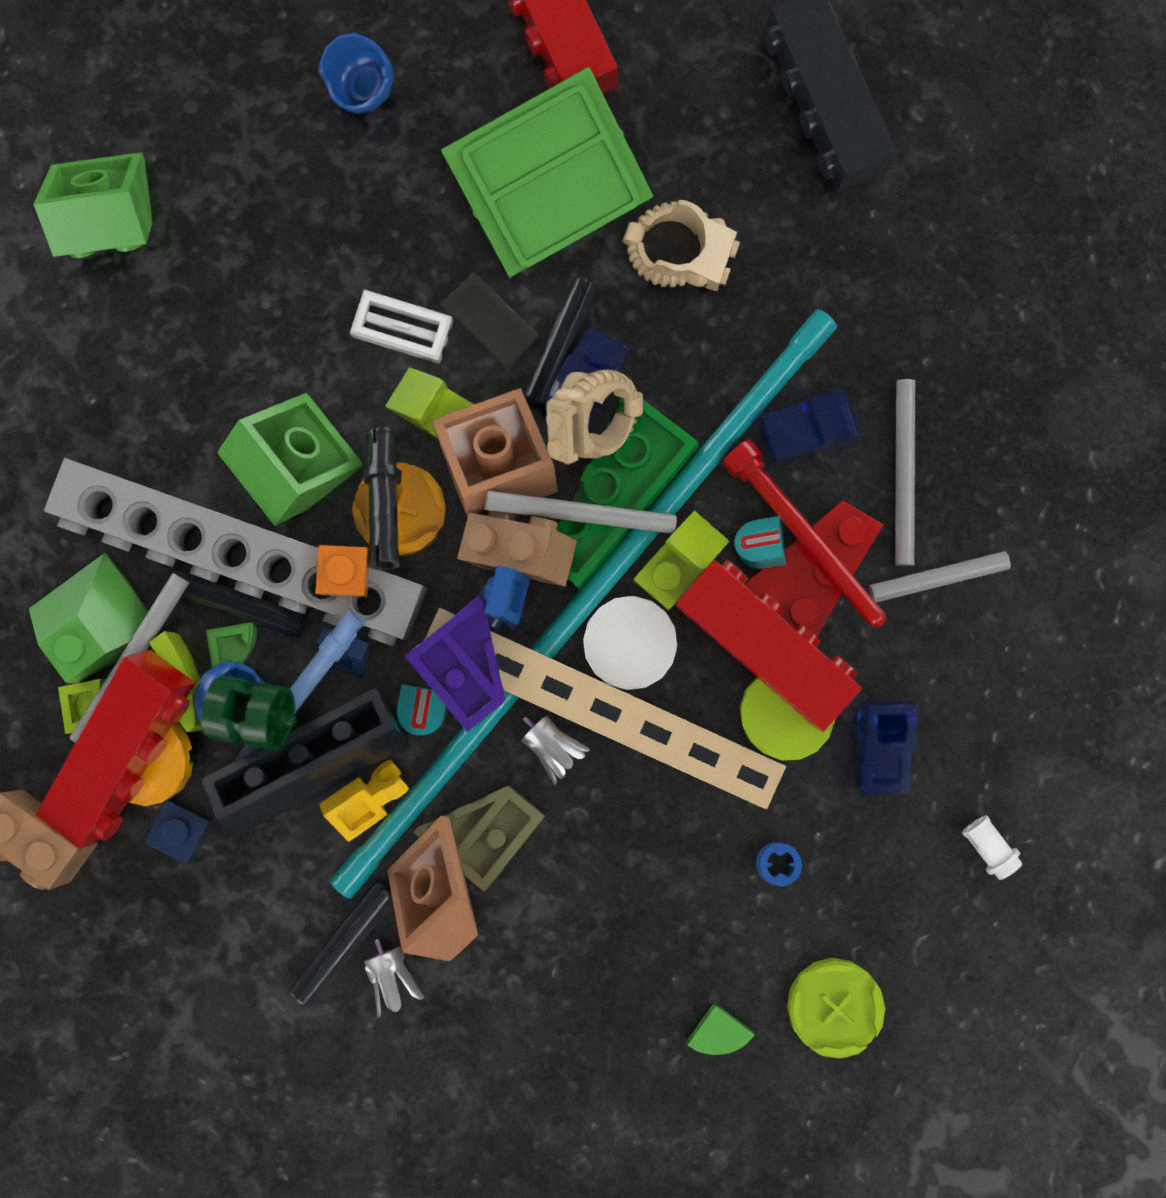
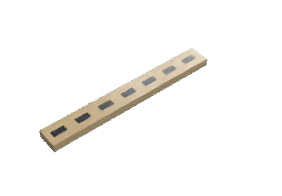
M439 608L426 638L454 617L455 614ZM490 631L504 691L767 810L784 773L785 765Z

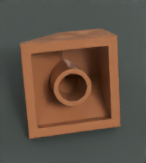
M440 816L387 870L402 953L451 961L478 936L450 819Z

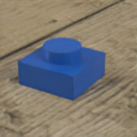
M497 565L494 577L488 580L485 587L484 603L486 608L484 613L500 621L518 625L531 578L516 569Z

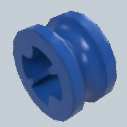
M775 842L767 844L760 850L756 859V867L763 880L769 884L782 887L790 885L797 880L801 873L802 861L795 848L789 844ZM772 853L778 856L787 853L790 857V862L785 863L790 866V870L786 875L779 872L773 875L769 873L767 867L772 866V863H768L767 860Z

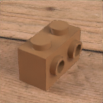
M490 510L488 516L469 513L457 559L496 572L497 565L516 569L531 578V580L566 587L577 540L556 531L557 522L530 516L527 524L516 522L517 515Z
M23 789L0 793V861H9L21 870L20 877L29 885L38 889L46 888L50 890L70 883L98 843L94 842L79 849L36 816L42 803Z

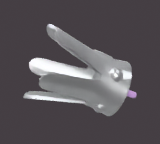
M548 715L536 725L527 717L523 718L532 729L523 737L521 742L536 753L555 785L557 780L554 773L558 778L562 779L565 776V769L572 768L573 760L566 752L577 759H582L585 757L584 752H588L590 749L560 731Z
M375 940L379 954L364 962L368 978L371 983H374L378 1018L381 1015L378 983L387 1008L394 1012L401 1008L394 971L413 997L424 999V995L404 965L403 960L405 956L401 952L400 946L384 952L380 941Z

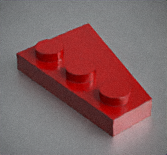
M842 501L812 527L852 575H854L883 524ZM797 539L785 549L786 565L763 568L744 585L757 597L762 592L768 594L783 607L784 612L780 615L782 619L793 628L799 623L817 637L841 597L842 592Z

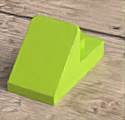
M409 367L385 407L438 439L432 423L433 419L474 404L449 390L442 379Z
M694 511L666 540L661 549L633 581L665 610L669 611L728 544L729 540Z

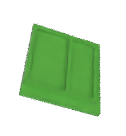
M590 67L441 149L444 158L473 210V216L478 219L508 277L536 264L654 197Z

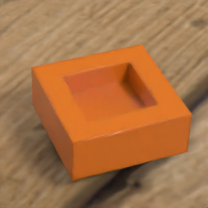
M319 545L315 593L318 595L367 597L370 549L367 547Z

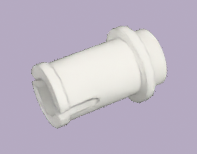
M987 815L975 820L963 830L962 834L968 838L987 863L986 871L989 875L995 874L1001 880L1010 876L1021 867L1022 862L1018 858L1020 852L1017 848L1011 849Z

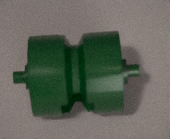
M220 676L210 685L202 704L201 721L203 731L210 739L236 744L243 741L247 746L277 751L285 744L292 726L296 724L293 692L288 687L267 683H257L254 685L249 680Z

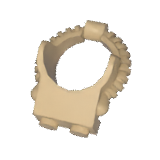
M679 200L677 203L676 201H672L670 204H667V202L662 203L660 207L656 205L653 207V210L649 209L645 212L644 216L641 215L638 218V223L630 222L628 224L623 242L630 246L627 249L628 254H631L629 257L630 262L634 263L632 266L635 270L638 269L640 276H645L644 279L646 281L651 280L653 281L652 284L657 285L659 283L662 287H666V285L675 287L677 284L684 286L686 282L697 287L706 284L705 288L714 291L718 290L720 284L726 285L731 270L726 267L729 257L735 258L740 242L735 240L737 231L726 227L725 221L722 218L709 219L708 214L704 213L697 205L689 201ZM664 221L682 223L690 228L695 235H698L700 255L690 263L681 265L663 260H657L653 263L644 251L642 240L645 231Z
M599 370L590 374L582 372L569 374L563 383L562 389H559L555 396L547 402V449L549 457L570 464L577 461L578 457L600 458L613 454L624 444L630 436V432L633 431L634 428L632 426L637 422L635 417L643 414V394L637 392L633 382L618 371ZM612 391L615 396L624 398V413H615L611 424L601 435L588 433V420L594 401L603 403Z

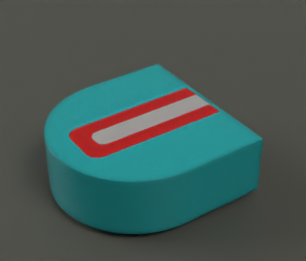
M779 516L754 520L746 523L739 529L734 543L735 549L745 565L755 569L786 565L783 529Z
M402 684L397 707V717L401 726L407 732L414 735H428L439 729L444 722L447 707L432 689Z

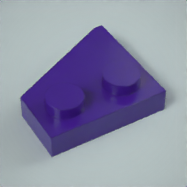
M479 596L405 656L467 732L506 701L488 619L484 613V602Z

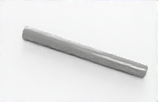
M902 379L896 381L895 566H914L915 380Z
M487 491L485 498V510L671 534L674 533L677 522L676 515L511 493Z
M172 573L69 737L73 742L76 743L122 659L125 656L148 650L150 647L148 642L157 636L190 582Z

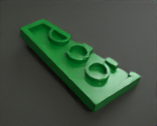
M621 397L616 413H624V398ZM643 400V414L635 417L637 422L633 424L632 427L634 429L630 432V436L613 454L593 458L580 479L581 484L572 502L646 511L699 448V443ZM608 422L605 430L608 428L611 422ZM560 519L556 531L577 540L567 580L580 590L631 528Z

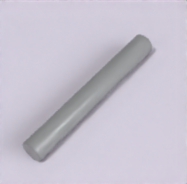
M1003 551L869 585V594L877 603L1008 570L1011 567L1010 559L1007 552Z

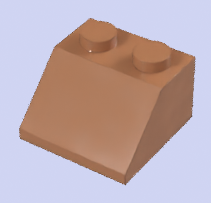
M521 388L432 420L467 518L469 513L488 516L489 510H485L487 491L542 498L558 492L553 461L549 457V452Z

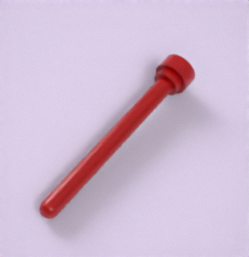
M751 439L744 441L734 448L722 461L724 467L734 478L740 477L743 482L749 481L867 623L872 627L882 626L886 620L884 611L763 469L765 463L761 459L763 453Z

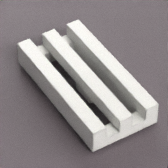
M364 290L350 334L353 338L440 364L442 350L446 346L447 335L453 325V318L449 315ZM370 305L438 325L437 333L368 312ZM366 322L431 342L433 346L430 348L363 326Z

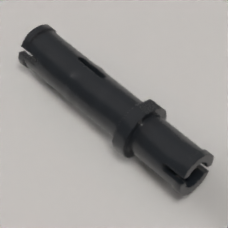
M378 427L377 437L373 429L368 430L366 434L368 440V467L364 470V482L369 485V567L375 570H390V562L394 569L400 566L397 485L402 481V471L397 468L396 461L397 432L389 427Z

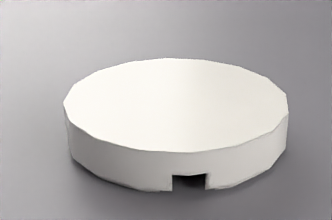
M636 596L615 598L599 607L588 621L583 639L585 658L594 674L608 685L625 690L646 688L660 680L673 664L677 649L675 627L667 613L651 600Z

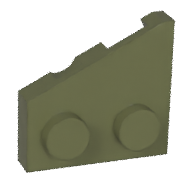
M506 786L444 815L450 819L464 876L483 892L490 887L546 817L543 812L511 786ZM436 820L419 826L414 831V834L420 837Z

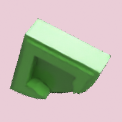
M250 622L206 630L212 668L226 661L244 663L254 648L257 625Z
M714 1002L686 1042L689 1047L698 1052L722 1055L734 1052L746 1045L753 1038L754 1033Z

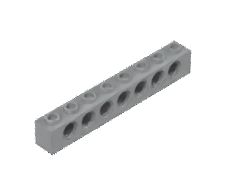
M67 458L63 459L44 509L45 512L60 517L57 524L58 527L84 536L87 533L88 527L104 533L101 542L126 551L130 550L132 543L148 548L145 558L170 567L174 566L176 559L193 564L190 574L215 583L218 582L220 574L237 580L234 587L235 590L260 599L264 590L280 595L279 606L302 614H306L308 606L325 612L323 621L335 626L346 616L349 610L355 611L364 618V626L370 628L367 637L394 646L397 638L406 641L410 640L428 590L421 584L369 567L368 590H376L381 597V605L374 614H362L358 605L360 597L330 596L326 599H319L315 593L318 562L317 547ZM111 497L113 503L112 511L107 517L100 519L97 513L98 505L103 499ZM154 512L157 516L156 528L150 534L144 535L141 531V522L147 514ZM199 528L202 534L200 545L192 551H187L184 545L186 534L191 529ZM243 543L247 552L246 558L241 565L231 567L228 562V552L234 545ZM288 559L291 564L290 576L282 583H275L271 576L273 565L278 560Z

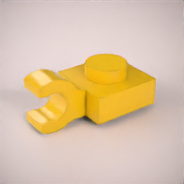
M388 760L375 769L368 784H365L358 777L325 799L319 806L324 817L350 842L385 818L388 814L384 805L403 796L409 787L399 776L402 774L392 760Z

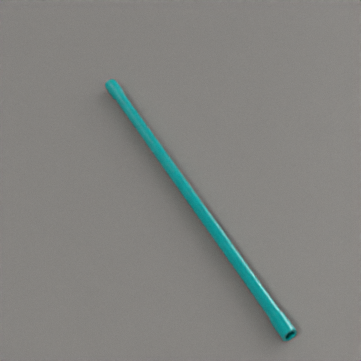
M819 309L813 312L790 339L787 348L648 511L673 515L677 513L803 363L810 359L834 332L837 324L827 313ZM631 529L530 649L552 659L660 532ZM504 691L506 701L469 732L464 727L458 732L366 842L350 855L329 880L330 884L340 894L348 899H351L378 868L381 859L519 698L518 696Z

